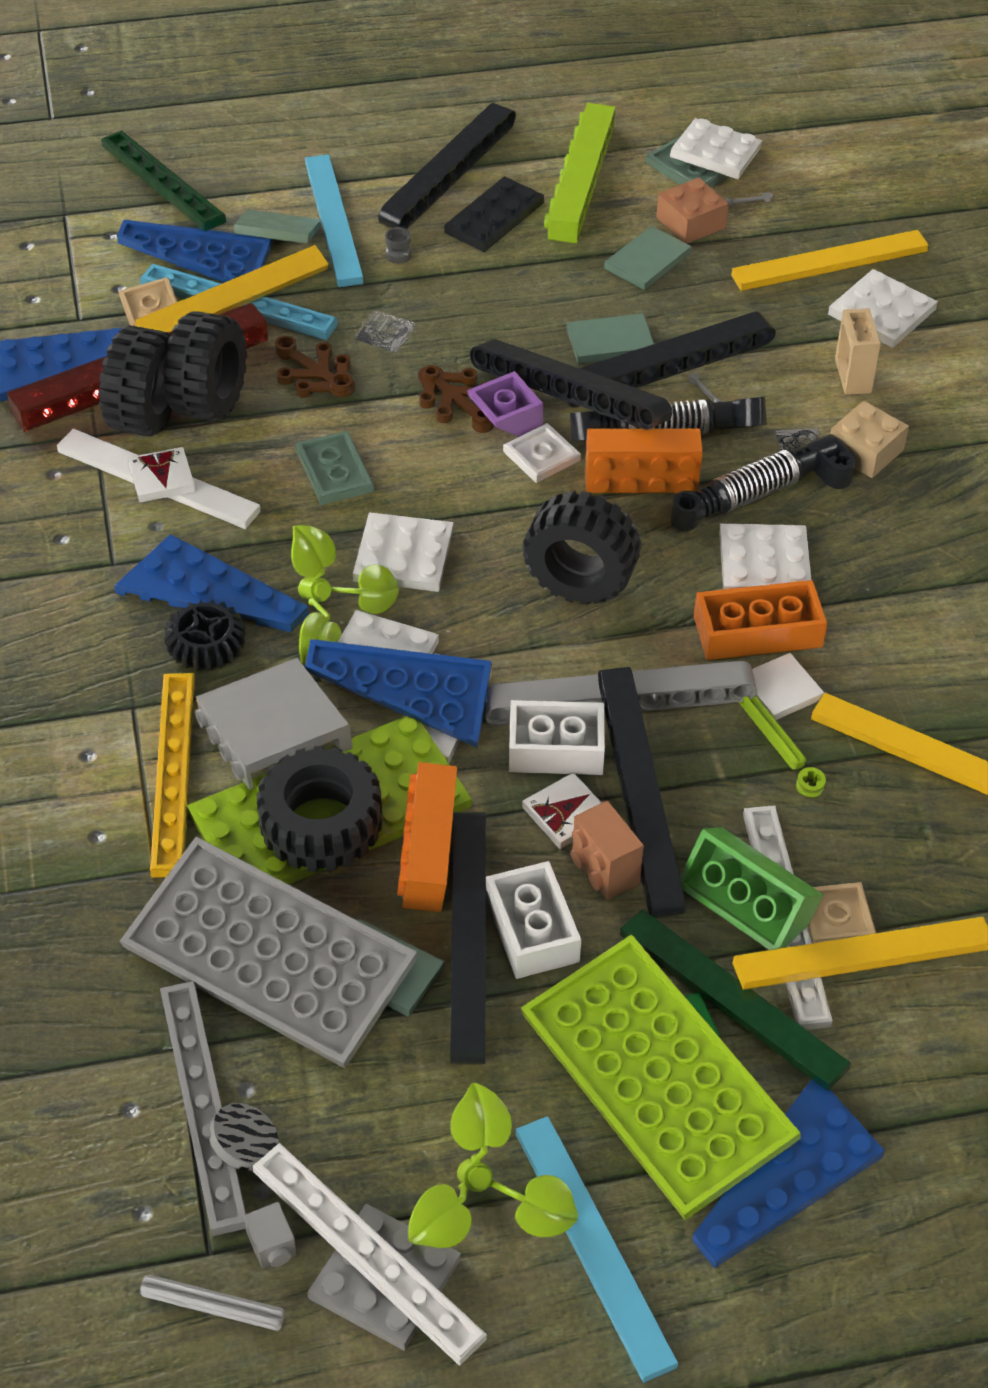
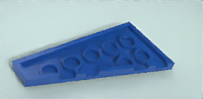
M123 220L117 234L118 244L223 283L265 266L272 247V239L213 230L205 232L203 229L131 220Z
M123 328L0 341V402L8 400L7 395L19 391L21 395L31 392V387L40 384L50 386L88 373V368L97 365L103 368L102 364L104 358H106L108 346L112 344L113 337Z
M171 534L114 585L115 594L125 596L127 593L140 595V599L151 601L152 598L168 601L169 606L187 608L189 602L199 604L200 599L204 603H209L213 599L217 605L225 602L227 608L234 607V610L237 614H240L241 618L255 620L257 625L292 632L309 615L307 605Z
M310 640L305 668L309 673L404 716L421 721L422 724L478 748L492 668L491 661Z
M811 1079L785 1113L787 1118L799 1130L801 1139L726 1191L694 1232L692 1241L714 1268L883 1158L885 1150L831 1090L827 1091Z

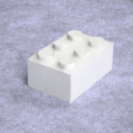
M511 700L509 772L571 774L574 772V774L603 775L605 752L604 703Z
M549 861L486 877V902L516 979L580 963L581 938Z

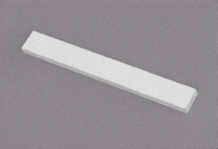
M72 429L57 444L59 453L134 483L128 457L138 456L137 454L76 429ZM193 478L195 492L168 497L243 529H246L261 512L259 504L196 478Z
M775 805L744 808L743 817L751 847L793 874ZM808 927L787 947L812 944ZM821 977L786 983L795 1022L806 1030L829 1028L832 1026L833 1020Z
M280 1143L253 1165V1172L459 1366L487 1340V1334Z

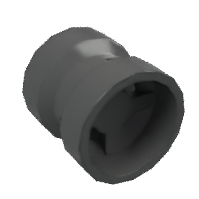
M400 227L389 229L385 234L387 260L396 264L407 262L411 257V248L409 246L411 242L410 232Z

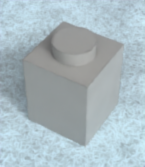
M279 1202L244 1215L246 1233L261 1269L284 1265L292 1257L296 1256L295 1239Z

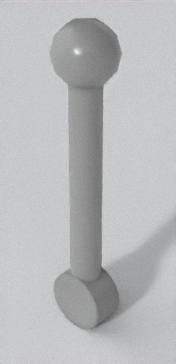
M765 192L761 196L740 199L726 198L725 201L729 204L728 207H732L733 204L762 200L771 202L773 194Z
M689 374V382L696 384L713 403L723 402L722 399L716 398L699 380V374Z

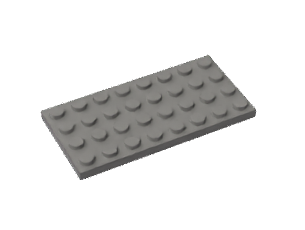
M198 837L194 838L120 940L124 948L186 982L194 981L195 987L344 1069L418 959L417 952Z

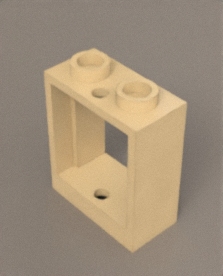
M870 308L845 309L842 313L835 361L845 395L872 393L881 343Z

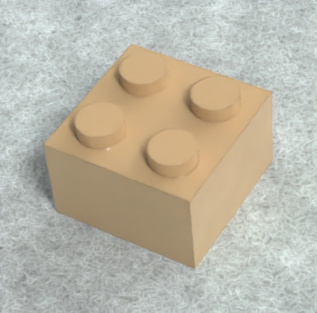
M862 401L831 428L830 434L837 437L856 458L855 469L873 478L904 450L909 425L866 401Z

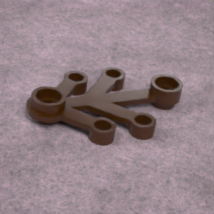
M284 335L276 339V354L283 360L292 359L305 368H280L277 371V381L279 384L289 385L293 382V379H322L325 381H298L295 384L297 396L306 398L312 392H330L337 397H346L355 391V382L347 374L351 367L348 355H337L334 358L337 373L333 374L329 371V358L332 356V346L330 343L320 342L316 345V356L318 357V363L297 350L294 337Z
M434 365L420 369L418 380L424 390L419 394V405L425 409L434 407V390L439 389L442 392L441 404L436 409V419L438 422L448 423L452 420L453 411L451 406L453 401L472 417V428L476 432L486 433L493 429L494 425L480 408L466 398L469 397L467 390L474 388L468 386L477 383V371L475 369L465 368L461 373L444 372L441 368ZM448 382L463 383L467 386H454L450 385Z

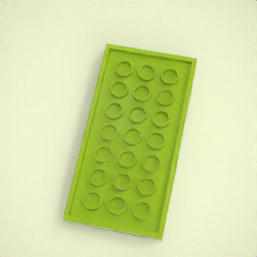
M409 716L402 717L351 738L353 748L342 752L344 754L350 752L358 756L359 762L365 761L379 780L383 824L382 830L378 833V840L374 846H368L369 850L403 836L410 773L417 774L418 762L449 765L422 722ZM333 745L325 750H331L332 747L337 748V746ZM266 773L252 778L253 789L249 790L243 782L187 805L188 814L204 841L288 885L326 869L319 868L317 872L307 871V867L303 866L300 869L289 865L288 860L283 862L275 857L274 851L269 850L265 845L264 837L260 831L257 794L261 779L267 777ZM456 776L453 812H461L472 807V798ZM318 798L301 804L293 812L308 819H326L339 814L347 806L334 799Z
M632 934L521 1007V1012L525 1019L684 1220L690 1218L801 1139L799 1130Z

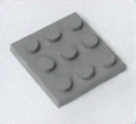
M365 1204L358 1216L441 1292L459 1264L461 1253L450 1247L435 1248L410 1243L408 1241V1225ZM336 1249L307 1292L309 1300L403 1351L406 1350L419 1328Z

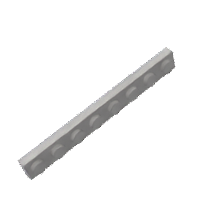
M194 981L160 988L212 1236L246 1229L244 1221L246 1213L236 1168L219 1158L211 1147L209 1139L211 1137L210 1122L222 1106Z

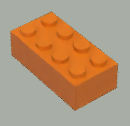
M700 428L649 430L587 429L585 457L586 492L679 493L682 491H698L703 453Z
M813 580L696 592L694 620L706 661L822 648L824 645L827 621Z
M418 762L417 774L410 773L400 859L401 867L397 888V896H403L402 908L441 912L447 885L457 766Z

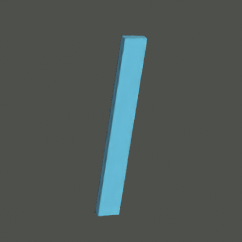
M330 156L305 157V165L321 219L338 287L362 285L363 274Z
M153 263L140 278V283L145 284L169 277L175 296L184 299L221 284ZM265 296L228 311L326 341L338 325V318Z
M547 1116L516 1128V1137L536 1176L544 1174L556 1176L563 1180L572 1192L578 1218L577 1222L565 1232L642 1382L645 1383L677 1369L678 1362L549 1117Z

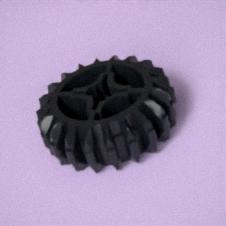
M200 599L199 604L189 602L187 608L178 607L177 613L170 614V619L166 622L164 641L169 655L173 656L176 664L182 663L185 669L194 666L196 671L201 667H206L210 671L212 666H217L221 669L223 662L232 664L233 657L240 656L241 648H244L245 644L244 635H246L245 626H243V620L240 614L236 613L234 607L227 608L225 602L217 605L213 599L209 603H204Z

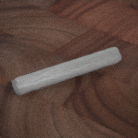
M145 1275L140 1287L141 1295L146 1298L275 1331L281 1329L285 1319V1310L283 1308L153 1275Z

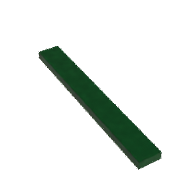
M122 130L101 139L102 146L205 232L227 222L226 215Z
M644 909L639 911L620 928V935L623 938H627L632 934L655 962L695 992H699L703 998L827 1091L850 1070L851 1062L752 989L743 990L740 981Z

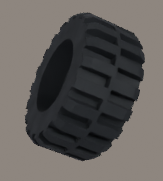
M193 311L178 320L179 324L174 326L172 329L173 334L167 342V351L164 353L165 363L162 368V375H164L163 389L166 391L165 398L170 408L178 415L218 421L228 416L229 412L234 409L235 402L239 400L240 390L244 385V374L247 369L246 338L243 336L244 331L240 324L233 318Z
M130 325L118 331V334L113 337V342L108 346L106 358L103 360L98 395L100 397L99 408L102 411L101 416L111 429L149 437L160 433L166 427V423L169 422L173 410L165 398L166 391L163 389L164 375H162V368L165 363L164 353L167 351V342L169 337L172 336L170 333Z
M576 491L565 492L564 496L557 494L540 506L523 541L524 561L526 565H529L528 570L532 577H537V583L542 588L547 587L550 590V594L556 597L560 595L565 598V601L571 603L574 600L586 605L590 604L591 601H594L595 604L606 602L607 599L610 600L618 596L619 592L623 591L627 586L640 556V535L636 525H632L631 517L627 513L623 514L621 507L615 502L611 504L606 501L607 498L601 495L598 497L591 496V492L583 491L581 494H577ZM565 540H574L586 544L599 556L582 554L570 547Z
M314 746V750L309 751L303 748L296 750L295 755L291 757L289 754L279 760V765H272L266 772L267 777L261 779L257 794L261 835L264 837V843L267 848L274 851V856L283 862L288 860L290 866L298 869L301 866L307 867V871L317 872L319 868H326V871L336 870V866L343 864L346 867L354 863L355 857L362 858L369 852L368 846H374L378 840V833L382 830L383 824L379 780L365 761L359 762L358 756L350 752L344 754L342 749L332 747L331 750H325L323 746ZM318 798L334 799L347 806L339 814L326 819H308L293 812L301 804Z

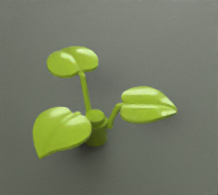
M295 525L293 526L291 559L295 571L305 577L299 583L298 592L301 598L309 600L308 604L314 606L320 612L309 614L301 626L299 655L302 665L305 666L311 639L338 642L342 635L339 625L335 622H329L330 614L318 602L328 599L331 592L360 594L358 600L360 609L369 614H379L388 610L394 604L399 593V584L388 568L383 565L372 564L366 566L360 573L358 578L360 588L331 587L326 579L320 577L325 574L324 567L332 565L335 561L336 549L333 540L327 533L318 528Z
M478 1083L470 1084L466 1094L456 1106L451 1117L450 1129L453 1139L460 1147L469 1151H475L480 1148L481 1150L477 1154H473L471 1159L464 1160L458 1167L457 1177L461 1183L458 1186L460 1190L459 1197H457L455 1190L447 1184L435 1185L425 1191L420 1197L411 1214L408 1226V1241L412 1244L435 1248H449L460 1243L467 1236L472 1221L469 1209L462 1205L467 1198V1190L482 1192L489 1186L522 1202L516 1210L515 1219L525 1232L533 1236H556L569 1230L577 1222L578 1212L572 1192L567 1184L558 1177L544 1174L533 1178L526 1186L525 1195L492 1179L491 1169L486 1164L480 1162V1160L487 1154L488 1146L501 1147L508 1141L511 1134L512 1121L509 1111L502 1100L490 1089Z

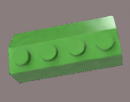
M723 827L702 829L680 875L683 891L769 950L786 948L810 924L824 894Z

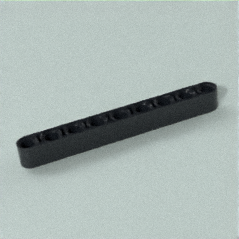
M491 103L382 206L378 216L379 223L390 228L400 227L408 229L513 127L516 119L515 110L496 103Z
M756 311L580 369L638 388L765 346L774 339L776 330L760 312ZM567 402L570 407H581L576 404Z
M497 339L477 345L470 350V360L474 367L498 377L515 371L531 389L642 429L649 430L668 421L672 416V407L663 397Z
M631 667L599 670V690L602 703H604L605 718L629 826L644 845L641 881L648 912L654 918L684 914V894Z
M453 812L450 1064H485L486 812Z

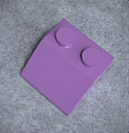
M515 371L467 390L468 396L493 425L499 429L520 437L543 425L542 401Z

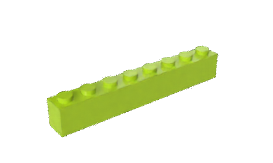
M587 102L585 111L580 112L578 126L576 125L574 130V140L571 139L569 154L565 156L564 169L561 168L559 183H556L554 198H551L549 213L545 215L544 228L548 229L547 239L570 243L578 242L614 129L616 106Z

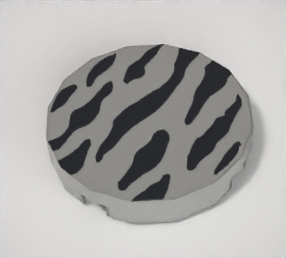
M231 1103L222 1107L209 1125V1129H211V1137L209 1138L211 1147L219 1158L237 1169H240L242 1166L249 1168L248 1171H252L253 1165L278 1145L279 1142L276 1128L268 1116L256 1107L245 1103Z

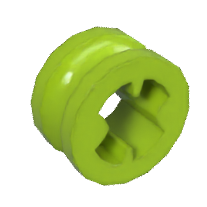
M804 768L798 774L796 789L805 797H817L824 790L826 777L817 768ZM812 779L813 783L816 782V785L809 786V782L806 783V780Z

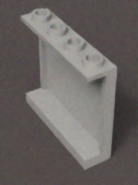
M298 658L196 696L199 709L195 710V715L200 727L207 728L212 744L219 745V751L225 762L230 761L236 779H242L249 790L254 788L251 773L278 763L287 754L290 757L295 755L296 750L305 748L308 751L313 749L314 746H320L330 741H333L337 748L342 749V752L353 748L349 724Z

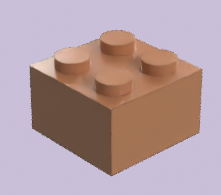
M696 178L658 193L656 218L682 242L688 244L725 229L729 204L702 179Z
M608 800L574 816L571 858L576 867L582 868L588 875L593 889L600 891L605 899L609 900L639 885L644 845Z

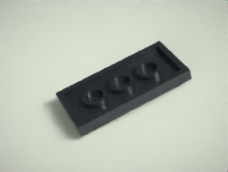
M504 176L444 225V233L486 252L544 203V195Z

